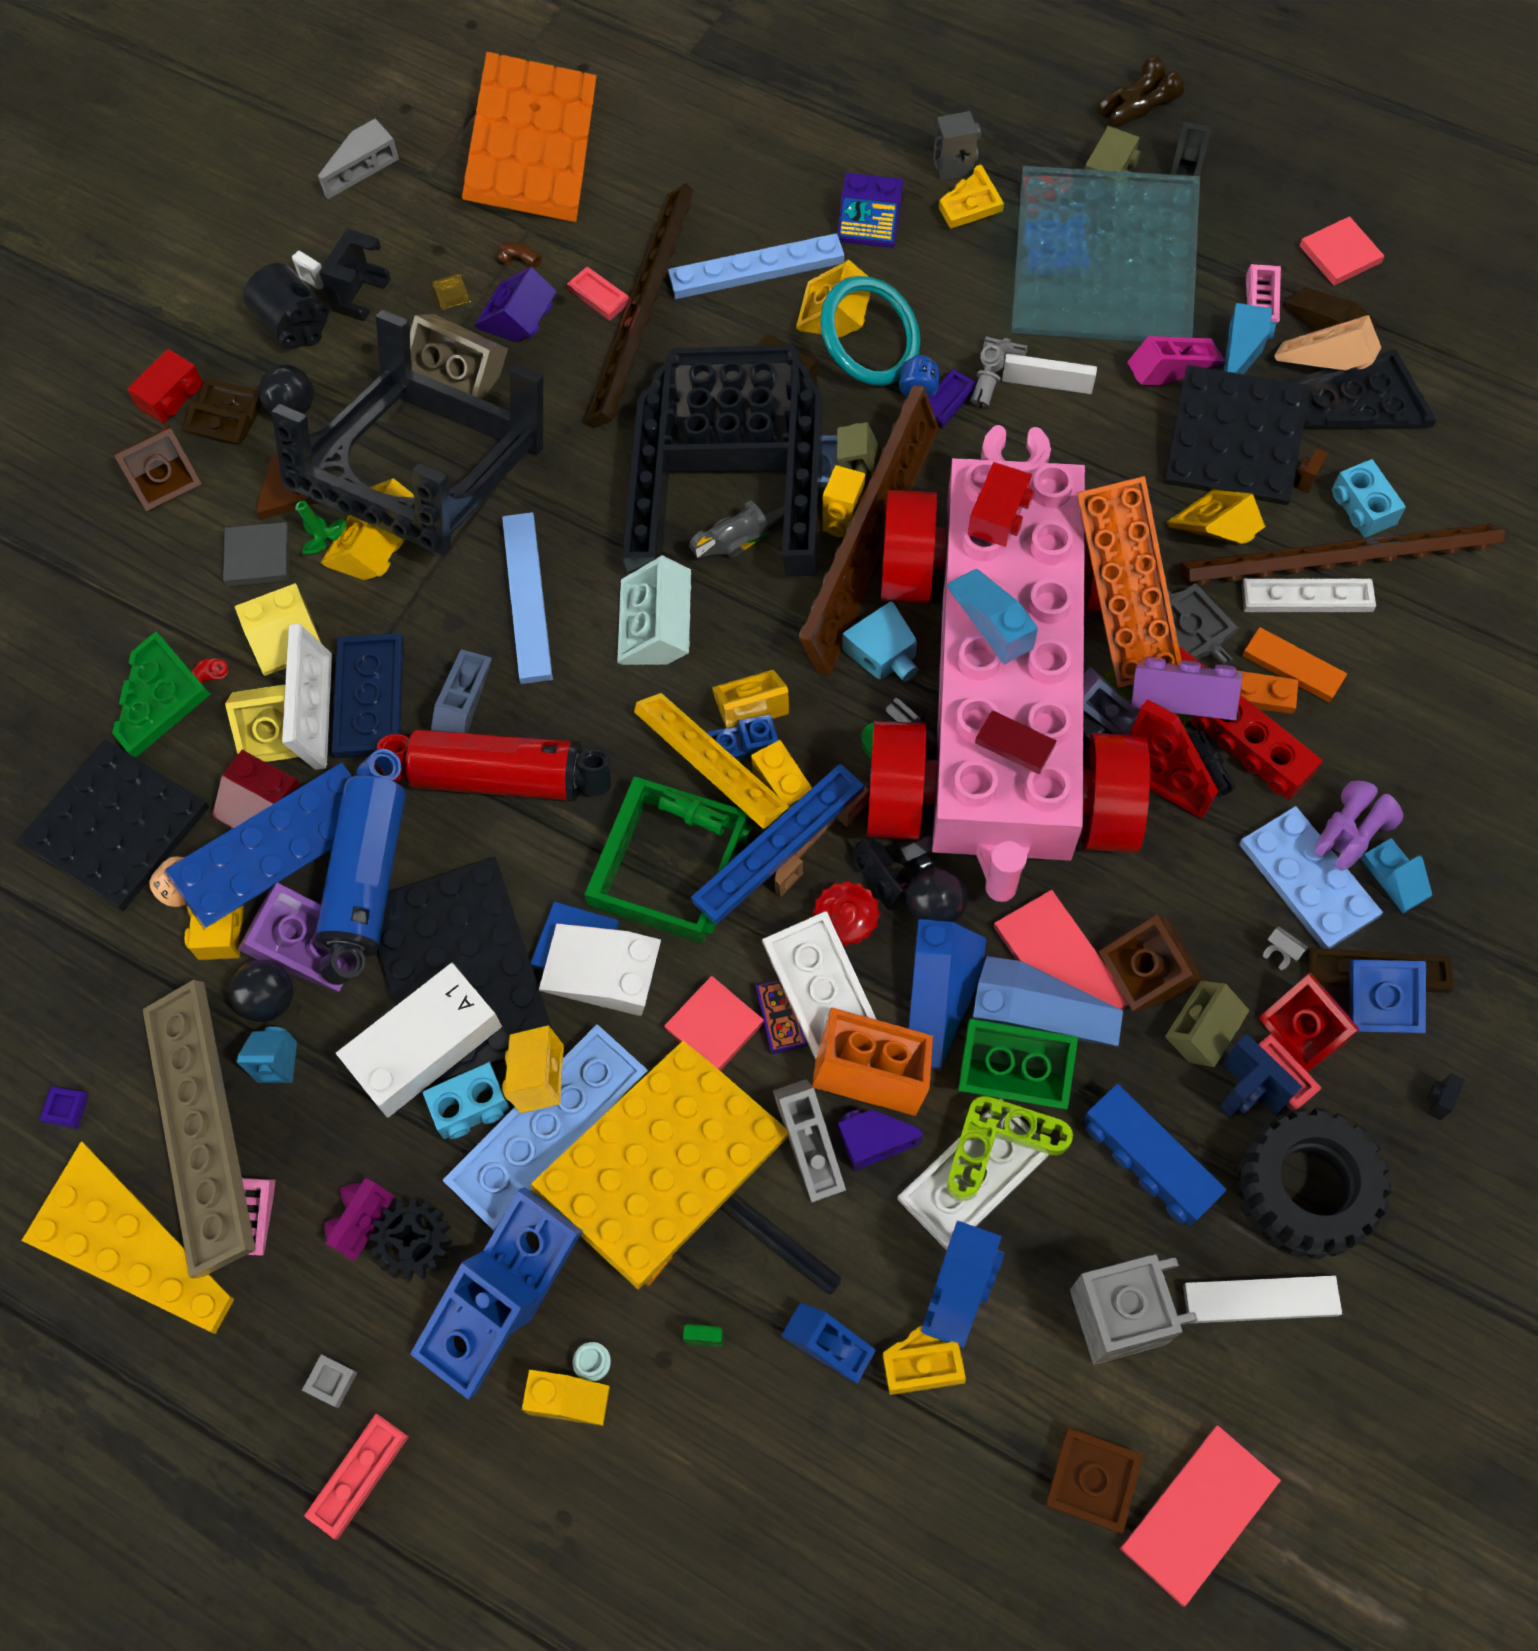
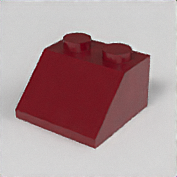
M242 749L222 775L212 817L233 829L301 786L296 778Z

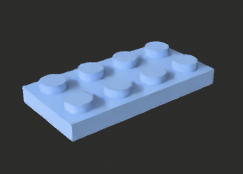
M1295 806L1243 838L1239 845L1319 946L1323 949H1331L1378 919L1383 912L1348 869L1340 871L1334 866L1338 857L1332 849L1323 858L1315 855V847L1320 835Z

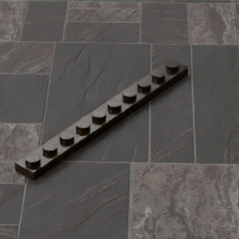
M687 183L668 193L584 420L592 428L603 423H609L617 413V402L626 388L624 383L628 373L634 366L633 358L636 350L643 341V337H641L643 330L651 319L650 311L653 303L659 296L658 289L660 283L667 274L668 270L666 267L669 259L675 252L676 248L674 245L677 236L682 232L684 217L691 208L690 200L694 189Z

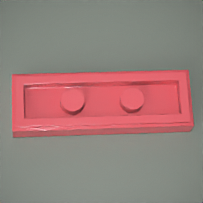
M375 1414L304 1517L333 1539L338 1540L409 1436L380 1415Z

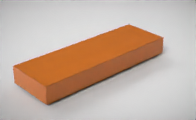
M1259 627L1242 655L1244 658L1280 677L1298 679V687L1328 703L1331 702L1347 676L1346 672Z

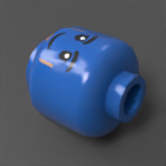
M917 355L904 362L901 368L900 392L904 397L908 398L913 385L924 386L928 397L935 396L939 387V366L928 356Z

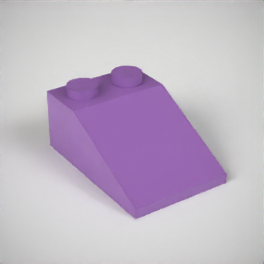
M276 883L269 889L237 950L257 960H269L277 963L287 973L335 992H339L343 984L333 985L327 982L320 972L322 957L328 953L314 944L321 905ZM338 957L337 964L339 968L347 972L348 965L346 961Z

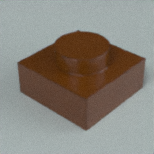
M1317 448L1311 459L1304 458L1297 472V475L1301 476L1297 489L1309 493L1324 465L1328 452Z

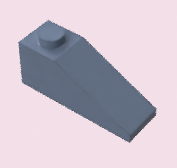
M460 650L434 706L431 730L468 732L491 665V657Z

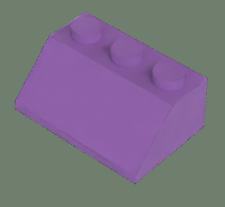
M1146 657L1145 661L1139 660L1136 666L1131 708L1141 709L1144 702L1149 699L1172 713L1236 720L1243 672H1236V667L1229 665H1216L1215 669L1201 668V664L1194 661H1181L1180 665L1166 664V660L1163 658Z

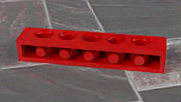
M1179 646L1182 661L1200 663ZM1200 663L1201 668H1207L1202 663ZM1241 694L1236 720H1230L1231 722H1225L1221 718L1183 714L1197 730L1207 733L1223 751L1234 755L1242 762L1246 770L1260 776L1268 783L1273 792L1283 795L1289 801L1311 780L1323 762L1320 757ZM1246 738H1252L1257 743H1251ZM1273 758L1278 759V760H1280L1284 765H1279V764L1275 763L1272 759H1273Z

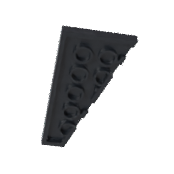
M1396 349L1378 354L1375 361L1363 369H1356V367L1347 370L1329 368L1286 381L1311 386L1303 428L1433 427L1436 422L1434 414Z

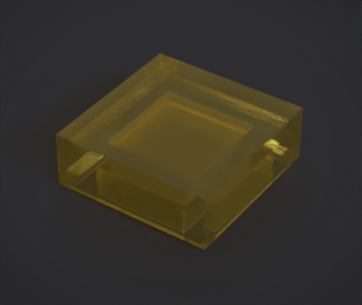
M460 273L432 281L442 310L470 302Z

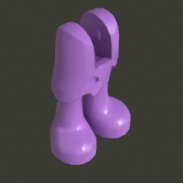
M1350 781L1341 793V802L1344 808L1341 812H1335L1331 819L1327 821L1326 828L1316 843L1315 855L1323 858L1332 848L1340 853L1334 866L1340 871L1350 868L1362 857L1368 848L1370 839L1379 829L1390 831L1401 823L1403 812L1400 805L1391 795H1381L1357 829L1354 821L1363 810L1370 806L1378 790L1374 784L1369 782Z

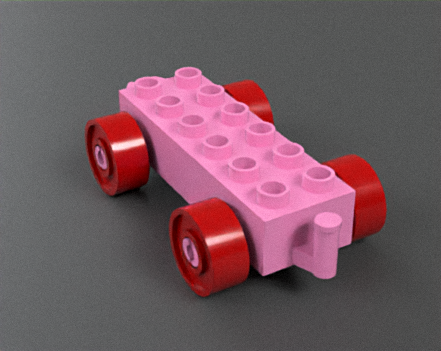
M996 425L985 436L981 460L952 458L946 527L936 526L937 492L887 491L881 601L930 603L933 569L944 570L936 759H925L926 723L874 720L867 837L919 840L922 805H934L932 852L977 855L987 880L985 885L987 894L993 900L1003 902L1012 899L1016 894L1021 872L1025 867L1027 858L1071 861L1080 833L1084 850L1138 853L1143 842L1148 814L1150 756L1148 741L1145 736L1091 733L1087 741L1083 764L1084 611L1101 612L1077 498V492L1085 490V465L1049 463L1051 453L1049 439L1042 429L1038 427H1033L1028 432L1026 448L1030 452L1028 461H1005L1001 451L1005 447L1006 429L1003 426ZM993 462L1032 474L1030 488L1035 490L1029 509L1022 508L1020 516L1024 518L1018 535H1011L1006 547L968 535L970 514ZM976 568L1014 597L1038 627L1034 649L1005 665L947 588L949 582ZM992 710L1057 740L1056 747L1040 775L975 744L976 737Z

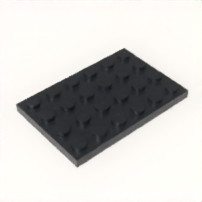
M496 857L388 893L378 948L395 1006L449 964L453 963L493 1010L502 1026L422 1091L490 1062L492 1067L506 1062L505 1053L509 1048V1037L511 1034L547 1025L553 1030Z

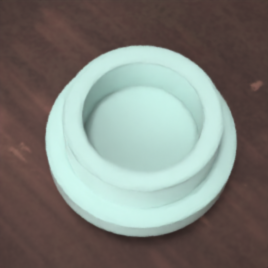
M585 1343L576 1350L573 1356V1369L581 1379L592 1382L601 1380L610 1369V1354L599 1343Z

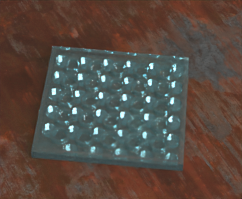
M1023 166L1011 333L1143 342L1148 336L1193 338L1200 176Z

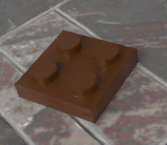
M1066 1428L1045 1507L1117 1534H1123L1144 1455L1075 1429Z

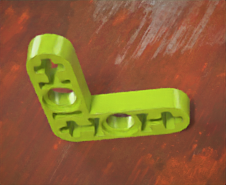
M988 1096L978 1097L970 1105L947 1179L948 1191L953 1198L959 1201H968L977 1195L982 1184L995 1137L1048 1155L1057 1156L1066 1152L1072 1142L1073 1133L1071 1127L1060 1119ZM983 1106L990 1108V1115L997 1118L1001 1117L1002 1111L1007 1112L1008 1114L1003 1122V1129L997 1128L1000 1120L988 1118L986 1123L979 1121L980 1115L975 1110L981 1111ZM1015 1117H1023L1029 1122L1030 1131L1024 1135H1017L1011 1130L1010 1121ZM1037 1122L1043 1124L1041 1132L1051 1134L1054 1129L1060 1131V1137L1065 1139V1141H1059L1057 1146L1050 1144L1051 1138L1043 1134L1039 1135L1038 1141L1032 1139L1037 1129ZM977 1139L984 1145L985 1152L981 1157H970L965 1152L964 1144L968 1140ZM961 1160L965 1164H958V1161ZM965 1165L973 1166L969 1182L974 1184V1187L968 1186L965 1192L958 1189L959 1183L954 1181V1178L961 1179Z

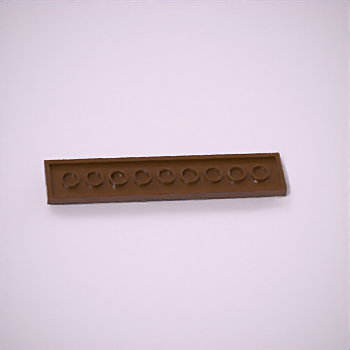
M913 385L908 398L904 399L897 422H894L889 440L881 450L880 460L875 470L870 474L866 491L859 498L856 513L847 525L846 535L842 544L836 549L835 559L830 570L824 576L823 586L819 595L813 600L809 617L800 629L799 639L817 673L830 677L841 653L842 635L852 627L884 554L887 491H912L939 430L924 386Z

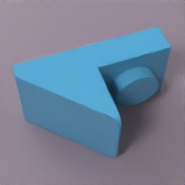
M1392 838L1366 852L1361 857V861L1402 913L1409 911L1432 896L1423 858L1419 855L1409 861Z

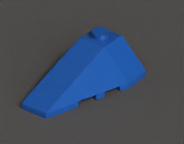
M919 919L908 1029L933 1035L931 1069L941 1070L978 985L984 967L986 938L954 922Z

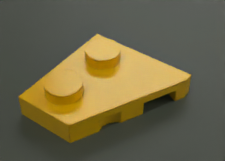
M980 164L974 168L972 176L967 180L962 179L953 191L948 192L940 199L939 209L950 229L1003 212L1004 202Z
M921 1325L911 1332L906 1340L897 1342L883 1352V1361L889 1395L965 1384L966 1377L959 1343L953 1341L948 1343L923 1334L921 1332Z

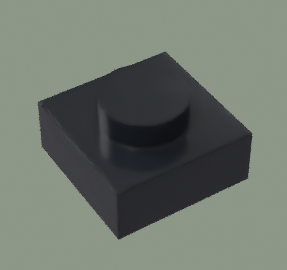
M1452 1073L1441 1082L1436 1080L1427 1096V1100L1432 1102L1427 1114L1441 1121L1452 1112L1465 1080Z

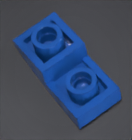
M771 714L741 719L737 727L706 732L738 761L749 758L752 754L778 741Z

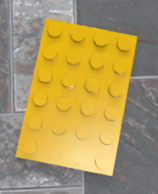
M682 1041L531 1183V1190L540 1199L583 1230L580 1236L639 1290L788 1138V1133L781 1123L686 1042Z

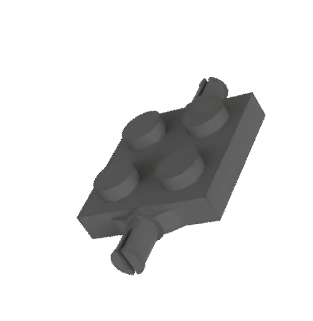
M1196 583L1186 590L1174 594L1168 590L1178 645L1197 660L1212 655L1220 665H1229L1233 661V657L1221 645L1236 635L1238 627Z

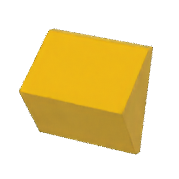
M774 669L712 687L725 728L737 727L741 719L770 714L773 719L789 714L788 688Z

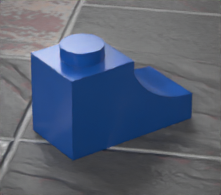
M801 1302L781 1335L806 1355L815 1358L849 1381L857 1384L876 1349L827 1312Z

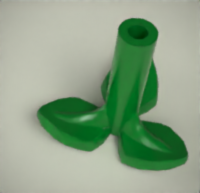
M300 501L295 506V509L303 518V526L307 535L314 537L304 544L302 548L303 554H315L326 548L325 540L327 538L336 541L346 528V519L336 520L327 527V522L318 515H315L306 501Z

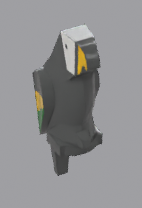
M750 500L745 503V509L738 515L723 518L716 522L710 530L704 533L701 530L695 534L689 541V548L697 558L715 554L735 557L771 533L768 528L784 517L785 506L764 515L760 508Z

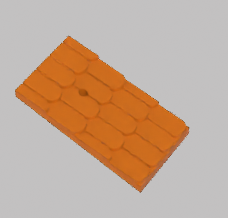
M486 52L462 199L576 222L596 75L585 72L583 74L580 71L561 67L555 68L552 65L533 61L527 62V60L506 55L499 56L496 53Z

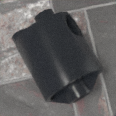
M273 263L256 271L244 289V301L249 310L283 347L298 348L307 344L310 346L317 344L322 338L321 332L327 322L329 308L288 265Z

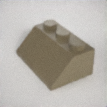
M435 314L414 316L410 331L412 371L483 400L501 375L508 348Z

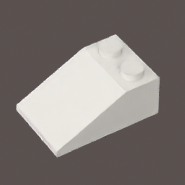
M556 924L539 991L641 1016L645 1007L661 940L629 931Z

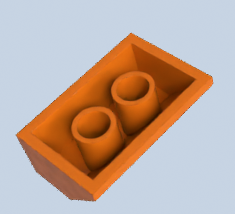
M831 1007L815 1061L812 1086L819 1090L916 1116L930 1089L933 1035Z

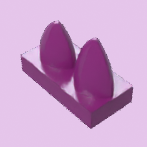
M367 1178L362 1183H352L339 1188L346 1210L341 1217H335L324 1222V1231L327 1238L325 1244L354 1262L369 1240V1236L372 1235L376 1228L373 1224L374 1221L381 1220L384 1215L383 1209H388L395 1197L380 1185Z

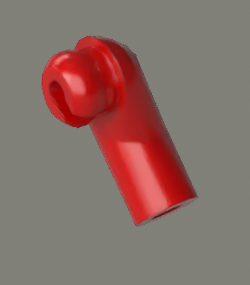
M222 659L200 660L191 671L203 683L204 681L224 678L228 673V665Z

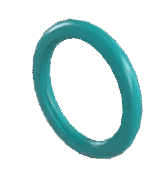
M868 276L845 278L835 284L827 293L822 305L820 325L825 346L834 362L852 378L869 385L885 386L900 381L901 368L904 362L919 355L920 349L919 325L906 299L886 282ZM862 290L875 293L885 299L899 315L905 329L906 350L902 359L894 367L884 371H872L856 363L842 347L835 329V312L841 300L852 292Z

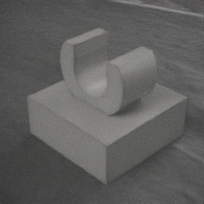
M1279 926L1267 939L1273 944L1266 948L1263 957L1267 959L1273 951H1280L1284 956V960L1278 968L1283 970L1289 966L1292 958L1296 961L1299 960L1308 947Z

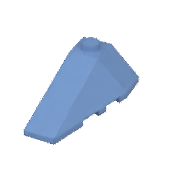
M987 956L978 982L973 1018L975 1020L1075 1036L1081 1042L1119 1047L1123 1010L1022 961Z

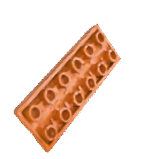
M1145 476L1077 492L1117 687L1134 684L1136 666L1139 660L1145 661L1146 657H1159L1165 659L1166 664L1180 665L1182 660Z

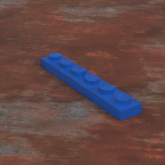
M839 764L691 897L692 903L717 925L863 793L864 784L843 765Z

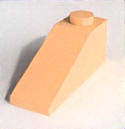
M1367 315L1283 341L1274 356L1276 361L1338 370H1347L1354 367L1356 369H1363L1375 361L1382 347L1371 319Z

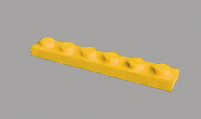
M662 693L636 702L634 713L763 829L771 826L791 808Z

